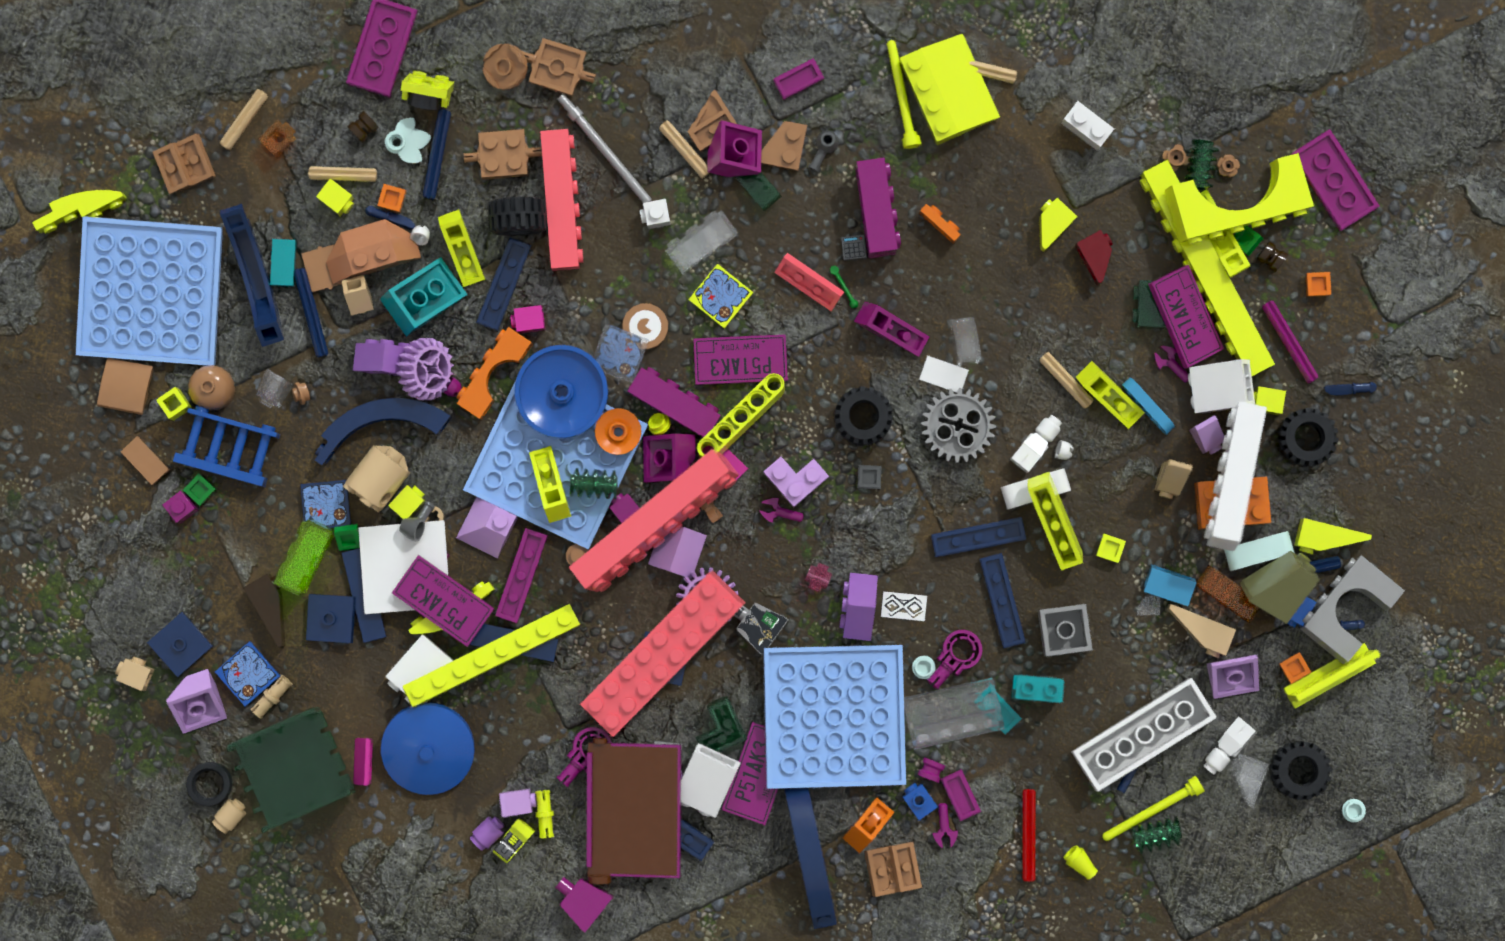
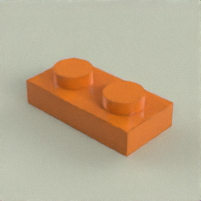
M926 204L920 210L919 214L951 243L954 244L961 235L958 232L960 230L959 227L951 220L946 222L941 217L942 212L934 205L930 207Z

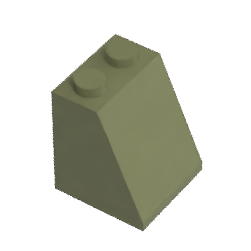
M1289 551L1240 582V586L1251 603L1287 624L1320 579L1315 572L1316 568L1310 564L1311 560L1302 553L1297 555Z

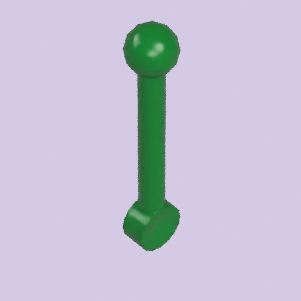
M832 266L830 273L835 275L850 301V307L853 309L857 308L859 303L853 299L839 275V268Z

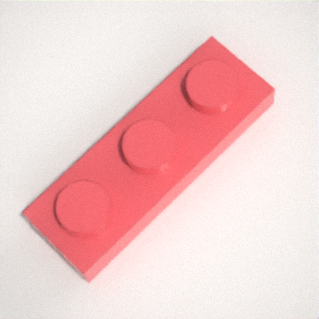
M788 253L783 257L774 272L830 311L834 309L844 293L843 290Z

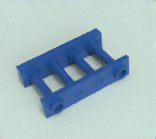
M196 406L195 410L188 408L187 412L195 415L186 449L182 451V454L175 452L173 462L266 487L268 479L262 477L263 472H261L270 438H280L281 434L275 432L276 428L264 424L259 428L208 413V409ZM204 418L218 421L208 456H205L204 460L195 458L196 453L194 452ZM226 424L239 427L230 463L227 462L226 466L219 465L217 455ZM250 430L260 433L262 436L253 467L247 473L240 471L241 466H239L248 431Z

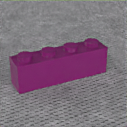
M641 367L627 390L629 394L702 438L716 426L721 418L717 407L710 403H707L706 406L698 402L699 397L690 391H687L685 394L678 390L680 385L668 379L665 382L658 378L660 373L648 367L645 370Z

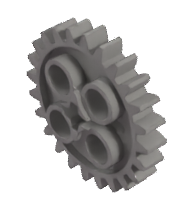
M950 388L948 396L940 392V400L935 397L932 398L934 406L927 404L926 407L930 413H923L922 416L927 418V421L921 422V426L927 427V430H924L921 434L929 436L925 444L932 442L931 452L936 449L939 450L938 458L944 453L946 454L947 462L951 456L954 457L955 463H958L960 457H963V460L968 462V455L976 459V451L982 454L985 452L982 445H991L986 439L994 438L995 436L989 432V430L996 428V425L990 424V421L995 419V416H988V412H990L992 407L984 408L987 400L984 399L979 402V393L971 397L970 389L966 394H962V389L959 388L957 394H954ZM947 405L955 406L957 409L956 416L948 417L944 412ZM969 412L977 413L979 416L978 423H969L966 418ZM943 418L954 423L959 419L962 421L961 425L975 428L978 430V433L964 428L956 431L954 425L939 422L938 419ZM940 427L948 428L950 431L949 438L941 439L937 433ZM962 434H969L972 437L971 445H962L960 443V436Z

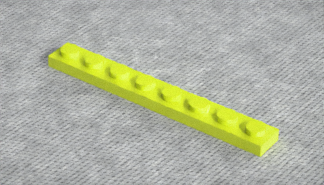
M570 604L403 685L402 688L412 708L580 626V623Z

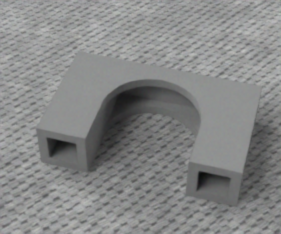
M1362 555L1356 559L1352 557L1344 566L1346 572L1342 577L1336 576L1329 585L1332 587L1327 595L1323 593L1316 601L1318 607L1314 612L1309 611L1302 620L1305 623L1304 626L1300 628V630L1342 664L1351 660L1362 646V643L1348 633L1337 620L1335 610L1340 596L1349 591L1360 592L1370 598L1384 611L1392 608L1405 591Z

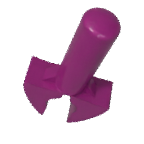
M1160 346L1167 353L1168 360L1161 359L1155 352L1154 360L1157 368L1160 370L1163 366H1167L1184 383L1188 382V373L1175 361L1174 354L1177 353L1176 349Z
M771 498L762 502L763 504L771 505L776 510L775 512L766 513L759 511L770 523H773V519L778 516L801 522L804 517L803 513L781 508L778 504L779 498Z
M940 803L938 805L940 829L937 833H932L937 844L943 848L941 839L944 832H946L950 837V847H952L957 839L958 831H952L949 828L947 804Z

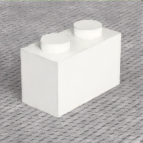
M1079 101L1076 102L1061 123L1097 151L1114 130L1113 127Z

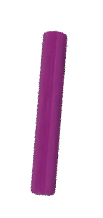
M1272 300L1265 303L1262 309L1307 383L1313 382L1318 378V374L1276 304Z

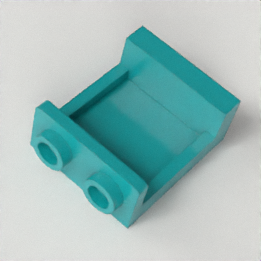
M1013 675L1011 698L1062 703L1064 680Z

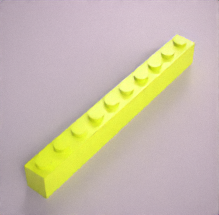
M1166 160L1144 171L1141 174L1140 184L1145 192L1149 191L1152 197L1150 202L1155 212H1160L1163 218L1161 223L1167 233H1171L1174 239L1172 245L1177 253L1181 252L1185 260L1182 262L1183 266L1189 265L1199 291L1206 300L1204 303L1210 315H1214L1217 321L1214 323L1220 335L1224 334L1227 340L1225 345L1230 355H1235L1237 360H1250L1251 376L1275 365L1208 236L1201 237L1202 241L1189 245L1188 241L1180 243L1165 193V189L1180 183L1169 161Z

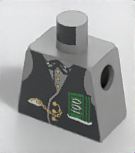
M754 603L750 610L742 606L733 615L741 621L736 630L762 656L764 654L763 648H768L788 621L786 617L757 603Z

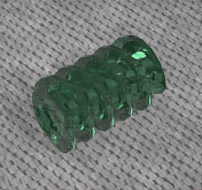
M1193 139L1191 143L1196 147L1190 148V153L1194 156L1188 158V162L1193 165L1187 166L1186 170L1191 174L1186 175L1185 180H1194L1197 189L1213 188V185L1208 183L1207 180L1215 179V176L1211 175L1209 171L1216 170V167L1210 163L1218 161V158L1213 156L1212 153L1219 152L1220 149L1214 147V142Z
M575 468L574 473L571 474L570 497L576 491L578 497L581 498L585 491L587 498H591L593 492H595L596 498L600 499L604 492L606 499H610L613 493L617 500L618 477L616 471L613 470L610 477H608L606 470H603L601 476H599L597 469H594L592 475H589L588 469H585L583 474L580 475L579 469Z
M1174 816L1173 823L1169 818H1165L1164 825L1160 820H1157L1155 828L1151 822H1148L1146 830L1142 824H1139L1137 832L1131 826L1133 841L1140 854H1143L1144 847H1147L1149 852H1152L1153 845H1156L1161 850L1163 842L1170 848L1172 840H1174L1177 846H1180L1182 832L1177 816Z

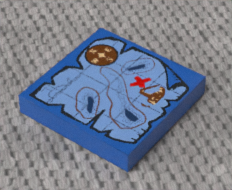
M251 641L215 671L245 707L281 676Z

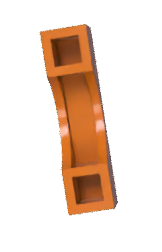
M510 327L506 331L503 329L500 331L495 339L498 343L493 350L488 349L482 359L485 361L480 369L476 368L469 378L472 380L467 388L463 387L456 397L459 399L457 404L481 421L494 403L488 389L489 377L493 370L503 363H521L533 345L531 341Z

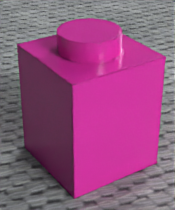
M541 305L515 308L514 315H510L512 329L516 328L519 334L545 330L543 307Z

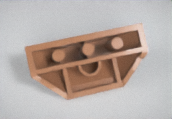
M386 219L341 232L326 262L332 283L337 284L342 282V280L367 275L420 259L421 255L418 245L410 239L411 233Z

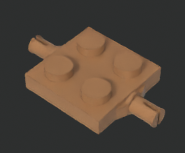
M542 38L540 47L535 55L522 51L527 62L532 64V72L529 78V83L573 97L576 85L580 79L591 83L595 81L596 74L583 71L586 51Z
M524 129L478 133L479 147L477 152L464 153V162L478 161L481 167L482 180L528 176L527 164L529 157H542V147L528 148L525 142Z

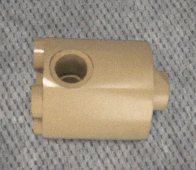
M373 445L345 481L346 483L343 487L350 493L358 496L359 500L379 513L410 474L405 457L391 446Z

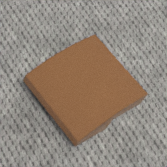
M199 134L191 135L177 143H170L153 151L169 194H174L216 177Z
M107 358L97 406L143 415L148 398V388L154 371L153 366Z
M913 842L864 851L873 897L922 888Z

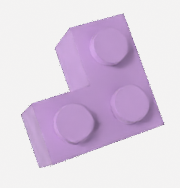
M782 457L763 471L765 476L793 508L829 478L828 474L815 459L809 462L797 474Z

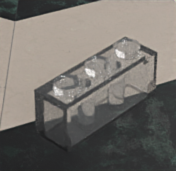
M722 210L718 213L716 211L711 212L704 218L705 222L699 227L697 224L693 225L685 231L687 234L680 240L677 237L667 244L668 249L665 252L681 275L738 236V232Z

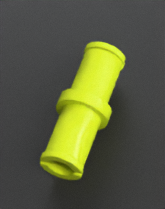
M541 790L535 791L537 801L535 816L538 818L539 838H546V833L548 838L554 837L552 825L554 811L551 810L550 790H543V792Z

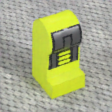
M518 818L493 850V853L507 864L533 835L535 830L521 818Z

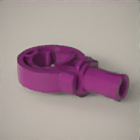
M957 630L944 640L942 653L937 657V660L940 662L947 653L948 656L927 679V682L931 685L938 678L937 682L932 686L938 690L959 664L961 666L954 673L955 676H959L963 670L972 668L980 660L982 644L979 638L971 631ZM956 635H966V637L960 636L959 640L967 641L971 645L972 651L976 650V644L977 656L975 660L971 661L975 653H972L971 657L967 660L956 658L952 651V645L957 641V638L951 643L949 640ZM950 660L954 662L953 665L949 664Z
M596 727L585 728L575 736L572 750L568 753L567 757L571 759L577 751L579 752L560 775L556 777L562 782L568 775L562 783L563 785L568 787L587 765V756L582 750V743L587 738V735L581 740L579 739L580 736L588 731H596V734H589V736L602 738L599 735L602 734L604 738H607V743H612L609 735L604 730ZM581 757H583L584 760H583L582 763L580 764V763L578 762V760H579Z

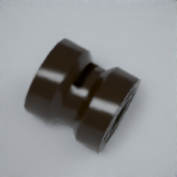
M364 111L358 115V119L355 122H351L347 126L362 143L368 139V134L375 132L379 128Z
M1269 241L1256 260L1260 263H1266L1269 269L1276 273L1289 254L1283 250L1279 251L1276 245ZM1275 251V253H1274V255L1271 257V259H1270L1269 261H1267V260L1270 258V256L1273 254V252Z

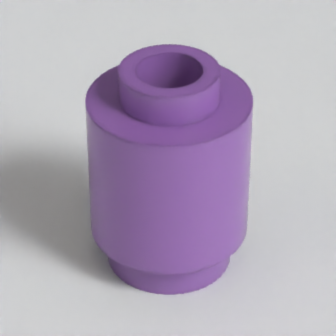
M488 816L472 832L473 835L470 839L483 851L485 848L492 846L504 834L502 828L505 826L497 817L491 818Z

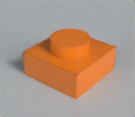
M383 184L377 206L401 213L407 191Z
M1330 272L1306 273L1307 297L1331 295Z
M1300 652L1279 663L1290 684L1311 673Z

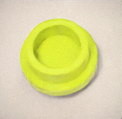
M662 413L652 415L648 421L649 430L653 435L664 434L671 425L669 417Z

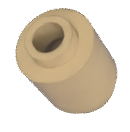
M236 798L233 801L228 799L214 815L215 819L212 823L221 832L227 834L246 815L244 811L245 805Z

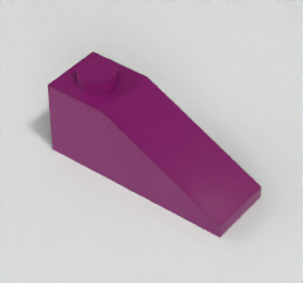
M864 301L854 320L855 323L918 357L929 339V336L880 306Z

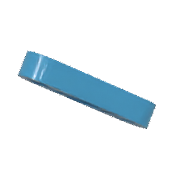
M1129 378L1121 385L1124 391L1164 434L1167 435L1175 428V425L1132 378Z

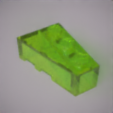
M307 519L306 522L303 521L297 531L299 536L296 542H292L287 552L288 556L280 566L277 577L273 584L298 596L307 592L334 536V529L313 519Z

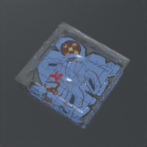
M606 323L593 358L598 362L604 373L632 383L639 370L649 339Z

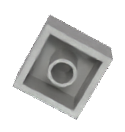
M1086 604L1038 610L1044 657L1092 650Z

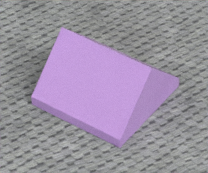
M681 527L673 534L670 532L664 537L665 541L660 546L653 548L648 564L692 579L691 572L696 569L707 535L685 527Z
M1257 655L1206 663L1214 699L1259 691Z

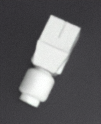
M1053 415L1049 418H1044L1037 426L1036 433L1029 434L1010 460L1024 472L1028 473L1048 449V442H1052L1058 435L1062 422Z
M1238 717L1218 741L1219 748L1215 747L1205 758L1206 763L1204 767L1213 775L1216 772H1221L1230 762L1229 757H1236L1257 732Z

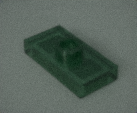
M762 173L734 176L764 211L782 197Z

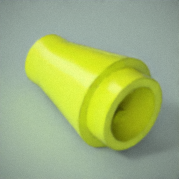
M1075 845L1064 855L1066 864L1083 875L1087 880L1096 875L1098 870L1094 867L1083 848Z

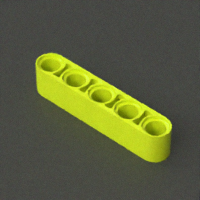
M773 373L766 376L700 440L697 446L700 459L705 455L702 453V450L706 446H712L714 450L723 454L782 397L785 392L784 379L779 374ZM771 382H778L781 386L778 390L773 391L768 388V385ZM755 398H762L764 403L756 407L752 405V401ZM738 414H745L748 417L743 423L737 422L735 418ZM722 430H729L731 432L730 437L727 439H722L718 435Z

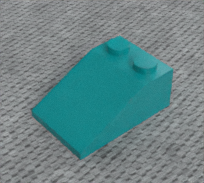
M440 257L389 289L380 300L407 337L467 296V293Z

